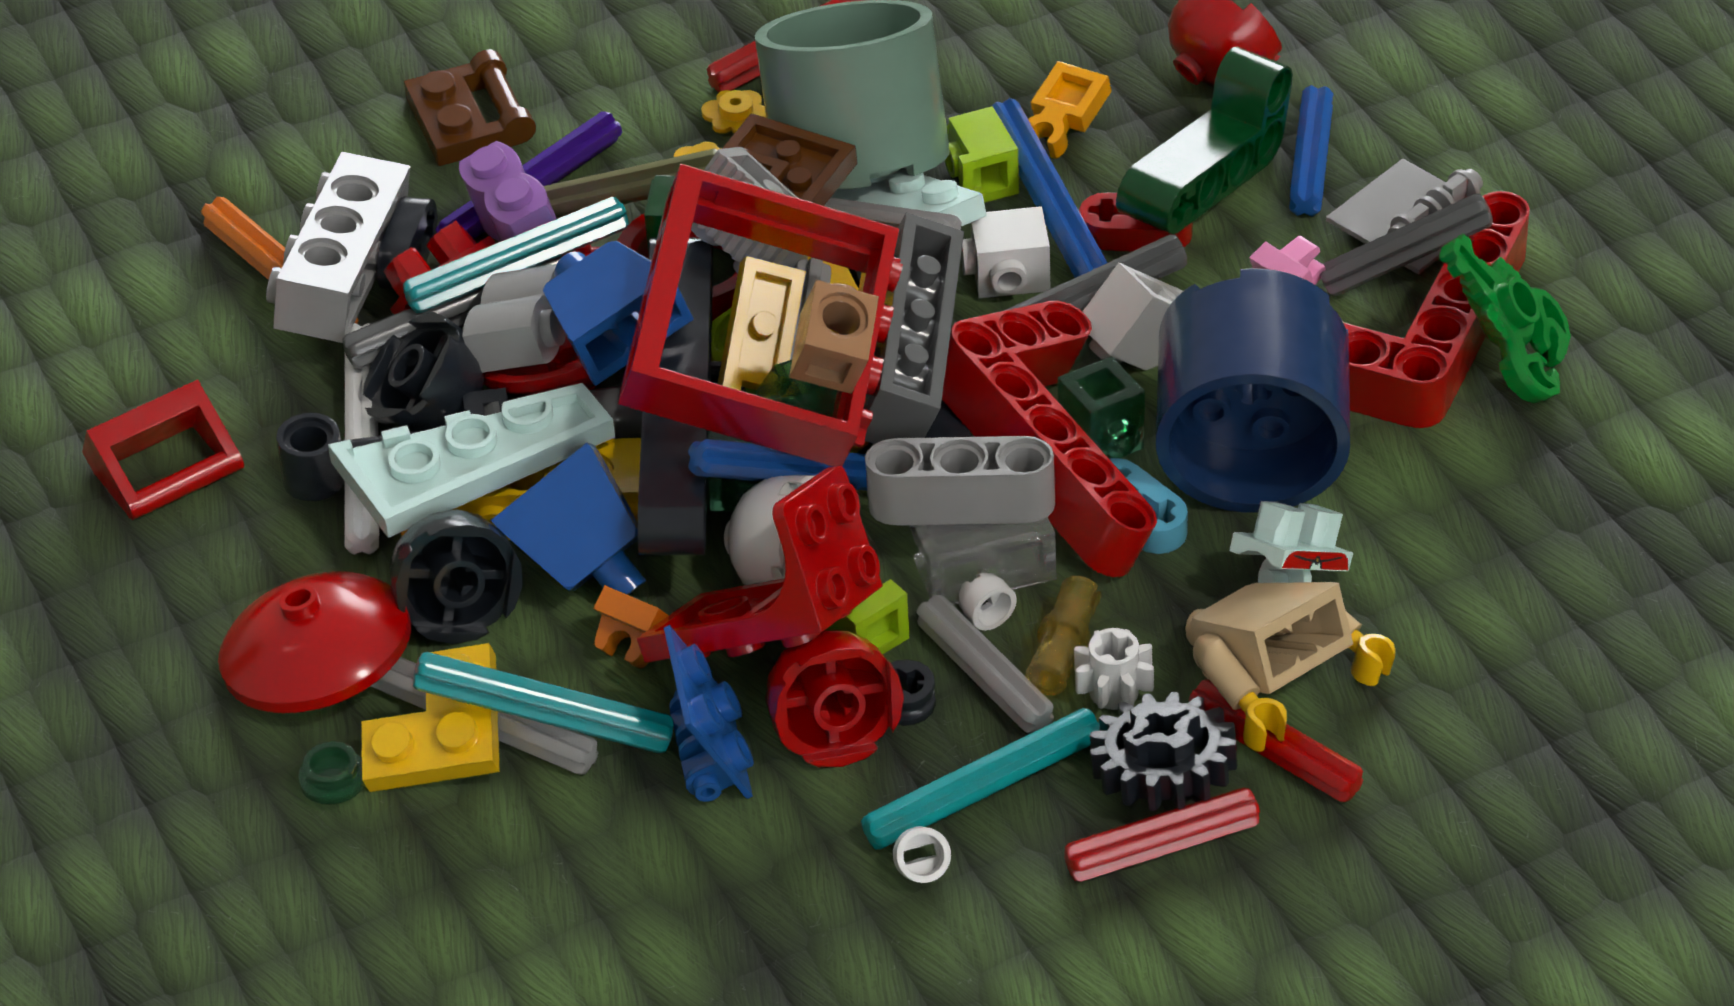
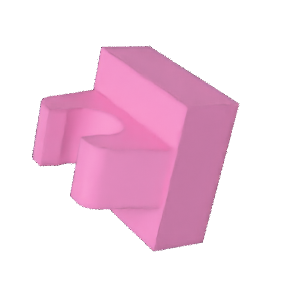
M1302 236L1296 237L1281 250L1265 241L1249 257L1252 268L1290 273L1315 285L1321 279L1320 274L1326 270L1323 264L1314 259L1320 253V248Z

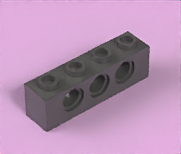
M907 212L898 227L899 233L894 253L895 258L901 259L900 263L903 264L902 271L894 292L887 291L884 303L894 307L893 317L884 343L876 342L874 356L883 358L882 372L874 394H866L863 409L873 411L872 421L865 437V441L872 444L893 438H925L941 408L964 231Z

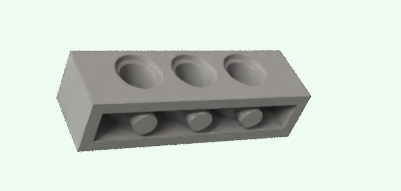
M341 152L331 173H322L317 187L315 204L307 203L305 205L300 223L299 235L291 234L289 236L284 252L282 268L274 267L269 277L266 300L268 303L275 304L273 329L343 343V337L350 333L377 277L379 247L395 208L401 197H408L409 165Z

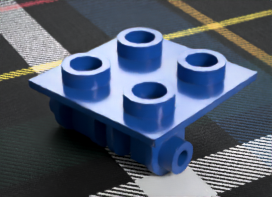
M670 625L664 627L677 686L674 698L670 701L669 710L673 718L675 738L679 747L678 752L682 761L687 790L695 795L698 800L708 802L718 798L721 790L735 784L746 799L753 797L747 769L752 767L754 762L747 742L737 729L735 720L742 717V709L736 694L726 681L718 684L714 680L709 664L696 644L687 647Z

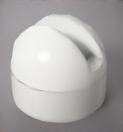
M993 573L976 574V579L971 583L965 581L961 585L959 593V606L964 615L977 629L984 631L994 629L1003 624L1013 613L1017 602L1015 592L1004 580Z
M919 826L904 831L896 840L893 848V861L897 870L905 878L915 882L928 883L940 878L947 870L951 860V850L948 841L940 832L932 828ZM934 844L936 855L904 862V851Z

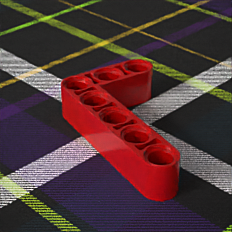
M1490 192L1482 197L1486 200L1491 210L1493 224L1489 228L1469 236L1474 254L1489 266L1501 257L1506 263L1513 266L1514 270L1519 272L1526 256L1529 205L1521 196L1512 192ZM1443 264L1405 338L1343 322L1349 334L1350 411L1413 428L1432 427L1440 423L1446 416L1486 337L1468 303L1467 297L1463 293L1460 276L1453 278L1447 270L1448 264Z
M1046 301L968 318L954 323L950 333L942 400L975 437L1029 436L1047 442L1052 447L1054 454L1055 507L1046 519L1093 570L1110 577H1123L1128 574L1156 526V513L1145 498L1044 387L1064 381L1092 330L1091 322L1086 314L1079 308L1066 302Z

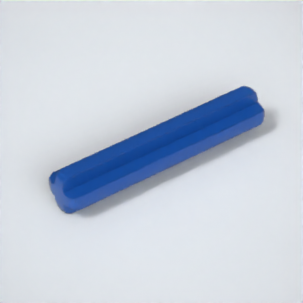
M1310 85L1302 91L1289 205L1290 210L1297 216L1303 213L1311 217L1315 216L1322 207L1333 109V92L1326 86L1318 89Z

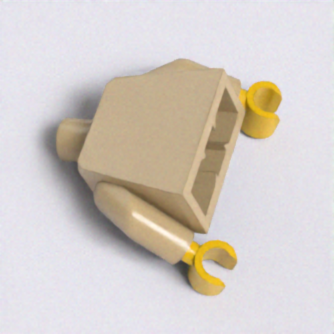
M1335 582L1254 583L1246 585L1206 609L1194 610L1187 619L1185 628L1186 637L1189 643L1194 646V660L1204 676L1210 679L1234 710L1241 708L1245 712L1246 719L1243 739L1249 748L1258 752L1265 749L1266 730L1274 733L1279 741H1284L1287 722V711L1284 705L1271 698H1258L1259 692L1271 694L1347 648L1355 652L1351 666L1352 676L1358 682L1367 686L1377 685L1381 673L1386 676L1390 675L1395 659L1394 643L1388 637L1379 634L1363 635L1359 631L1362 624L1345 610L1339 583Z

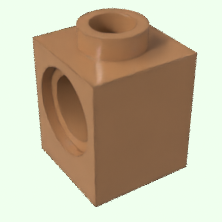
M816 280L800 313L789 378L852 394L869 360L879 296L857 291L854 287L847 284H831Z

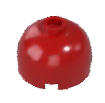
M1179 0L1172 10L1168 22L1170 45L1177 56L1173 60V64L1177 71L1194 85H1198L1203 81L1214 88L1221 61L1226 53L1236 46L1274 61L1281 57L1277 55L1282 50V44L1276 32L1252 3L1243 10L1232 0Z
M823 631L815 639L795 647H787L782 651L768 676L765 699L773 728L780 741L789 751L791 750L801 755L805 762L817 767H844L868 758L878 749L875 742L884 735L887 728L890 727L892 732L895 730L901 719L904 694L899 675L892 664L868 639L849 631Z

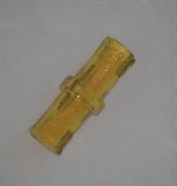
M1070 576L1066 578L1060 586L1053 610L1041 620L1038 627L1037 638L1039 645L1026 670L1025 677L1028 680L1032 679L1030 682L1044 695H1057L1066 689L1074 664L1075 647H1087L1091 634L1088 626L1102 596L1101 591L1095 592L1098 586L1089 578L1083 576Z

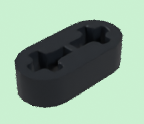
M407 196L400 198L378 251L376 271L378 284L382 289L394 290L383 271L397 255L411 247H415L423 259L427 261L431 251L426 245L436 234L438 220L437 206L433 199Z

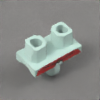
M1261 501L1254 533L1234 532L1229 550L1236 554L1264 555L1266 557L1258 573V583L1311 582L1312 575L1310 570L1349 571L1353 552L1335 546L1343 516L1342 513L1315 504L1299 503L1298 508L1286 504Z

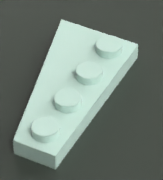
M583 383L505 401L502 404V412L483 416L470 414L468 410L444 416L445 426L410 434L406 425L381 431L383 441L353 448L351 440L348 439L328 444L332 465L389 538L409 529L413 524L432 513L450 511L561 462L571 456L585 443L597 446L615 438L613 418Z

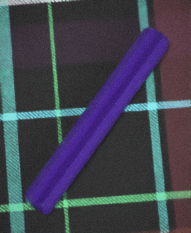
M606 111L600 112L523 164L526 174L536 178L543 186L555 184L617 142L618 137L622 134L621 125L615 121L611 113ZM471 200L442 219L436 228V233H438L444 227L457 221L473 239L485 232Z

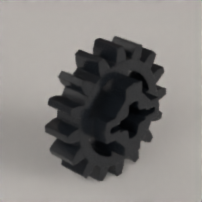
M1171 692L1165 702H1156L1150 693L1143 694L1142 703L1135 707L1122 701L1118 703L1119 717L1102 715L1099 718L1100 731L1090 733L1093 778L1102 779V789L1106 795L1121 791L1122 802L1126 806L1132 805L1139 798L1147 799L1148 808L1151 811H1156L1164 800H1171L1177 809L1185 808V798L1192 795L1206 801L1211 798L1210 784L1226 787L1229 784L1228 771L1237 770L1238 767L1234 722H1225L1224 709L1221 707L1205 711L1204 698L1200 696L1192 699L1189 703H1180L1178 692Z

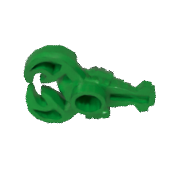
M1463 233L1442 246L1439 259L1443 263L1448 264L1447 270L1453 278L1460 276L1463 293L1467 297L1468 303L1485 336L1500 349L1502 360L1499 362V369L1507 386L1519 398L1531 403H1538L1559 394V373L1555 368H1551L1546 372L1543 368L1544 366L1554 367L1562 362L1567 354L1571 338L1567 318L1559 303L1546 290L1530 287L1521 278L1519 272L1514 270L1513 266L1506 263L1503 258L1499 257L1491 266L1482 259H1479L1474 254L1471 239ZM1529 342L1536 353L1527 354L1525 347ZM1543 353L1546 354V359L1542 356Z

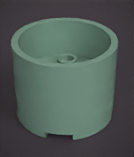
M863 0L835 3L782 16L765 24L756 32L755 43L766 118L856 146L858 164L838 189L871 186L870 178L889 176L898 172L903 167L907 168V174L915 176L938 166L948 157L950 150L932 11L928 7L900 0Z

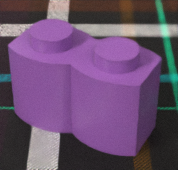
M495 141L459 161L461 177L485 232L493 239L501 242L557 219L543 185L536 178L525 173L519 156L508 145Z

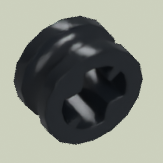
M906 659L891 662L899 675L904 694L901 719L898 725H915L925 721L933 713L936 706L934 674L928 666L919 661Z

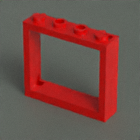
M680 163L666 198L617 404L833 467L843 466L853 445L863 448L866 432L873 417V411L863 409L866 394H874L882 372L883 358L874 356L876 342L884 343L893 317L894 307L884 303L887 291L894 292L902 271L903 264L900 263L901 259L894 257L899 228ZM693 223L862 272L858 291L879 296L869 360L852 394L837 391L832 417L659 367Z

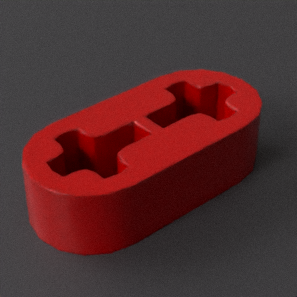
M1097 193L1089 196L1082 202L1079 208V212L1100 250L1133 252L1170 235L1166 231L1119 213L1116 208L1117 193ZM1193 222L1178 233L1171 234L1178 237L1183 247H1186L1191 241Z

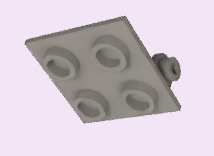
M1401 159L1327 215L1326 221L1366 244L1473 194H1480L1483 181L1478 172L1473 169H1458L1449 175L1447 182H1444L1409 161ZM1441 249L1407 264L1405 267L1419 275L1439 259Z

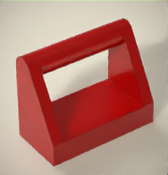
M198 379L87 430L82 450L93 473L132 521L244 468V461ZM191 427L198 432L215 453L136 492L118 462Z

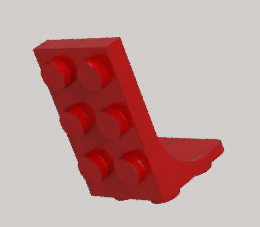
M842 466L826 468L774 504L772 515L784 552L785 578L700 593L636 638L644 663L670 659L664 627L668 625L673 628L687 647L696 644L705 658L711 654V651L726 649L728 657L742 656L762 648L766 644L765 642L780 639L783 647L799 646L815 639L820 632L826 630L839 619L849 615L852 609L883 587L879 576V559L877 553L869 544L861 520L859 496L854 486L850 484L845 469Z

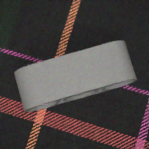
M1036 437L893 438L874 444L867 450L865 456L869 511L877 521L884 524L1032 523L1048 517L1055 507L1054 454L1052 447L1047 442Z

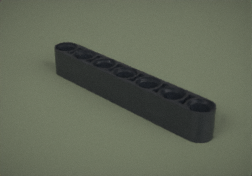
M689 237L678 288L694 320L665 339L659 367L710 382L713 314V245L704 242L699 237ZM657 238L650 239L649 260L651 261ZM643 411L638 495L639 556L705 555L708 477L696 476L689 470L690 456L688 449L695 441L702 442L705 439H709V430Z

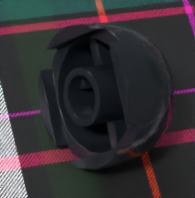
M430 312L418 315L408 322L416 329L403 340H400L395 335L390 337L374 359L366 377L363 395L372 401V407L365 408L367 414L389 429L407 425L409 432L445 426L444 416L464 412L463 395L468 392L483 390L484 373L481 371L479 362L465 345L462 337L463 329L445 316Z
M457 509L432 513L413 524L396 543L389 564L392 594L399 610L405 613L407 607L411 624L415 626L418 633L429 640L449 644L478 640L490 633L486 627L495 623L502 614L505 618L511 614L516 607L523 586L521 562L505 534L481 515Z

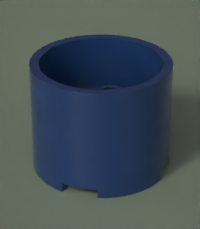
M1257 268L1240 269V278L1216 282L1201 289L1194 283L1178 295L1168 307L1159 329L1156 452L1163 471L1184 493L1216 508L1236 512L1258 513L1261 501L1277 502L1294 507L1299 505V503L1311 500L1330 487L1343 471L1350 453L1349 334L1342 319L1330 305L1329 295L1315 284L1282 271Z

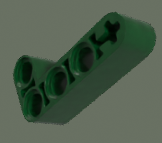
M1240 47L1231 48L1221 61L1217 71L1211 110L1136 162L1126 172L1117 192V211L1170 234H1176L1268 166L1276 156L1284 135L1292 86V69L1287 65Z

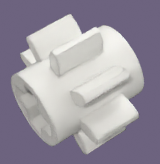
M1107 628L1101 631H1094V635L1089 642V648L1076 646L1074 649L1077 694L1089 692L1093 702L1101 709L1117 710L1118 703L1122 701L1134 707L1139 690L1147 692L1154 689L1152 645H1139L1137 638L1127 629Z

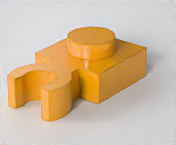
M1057 61L1032 99L1031 106L1034 116L1028 119L1039 139L1049 137L1047 145L1051 158L1057 159L1066 151L1068 146L1066 134L1070 128L1085 133L1112 92L1107 75Z

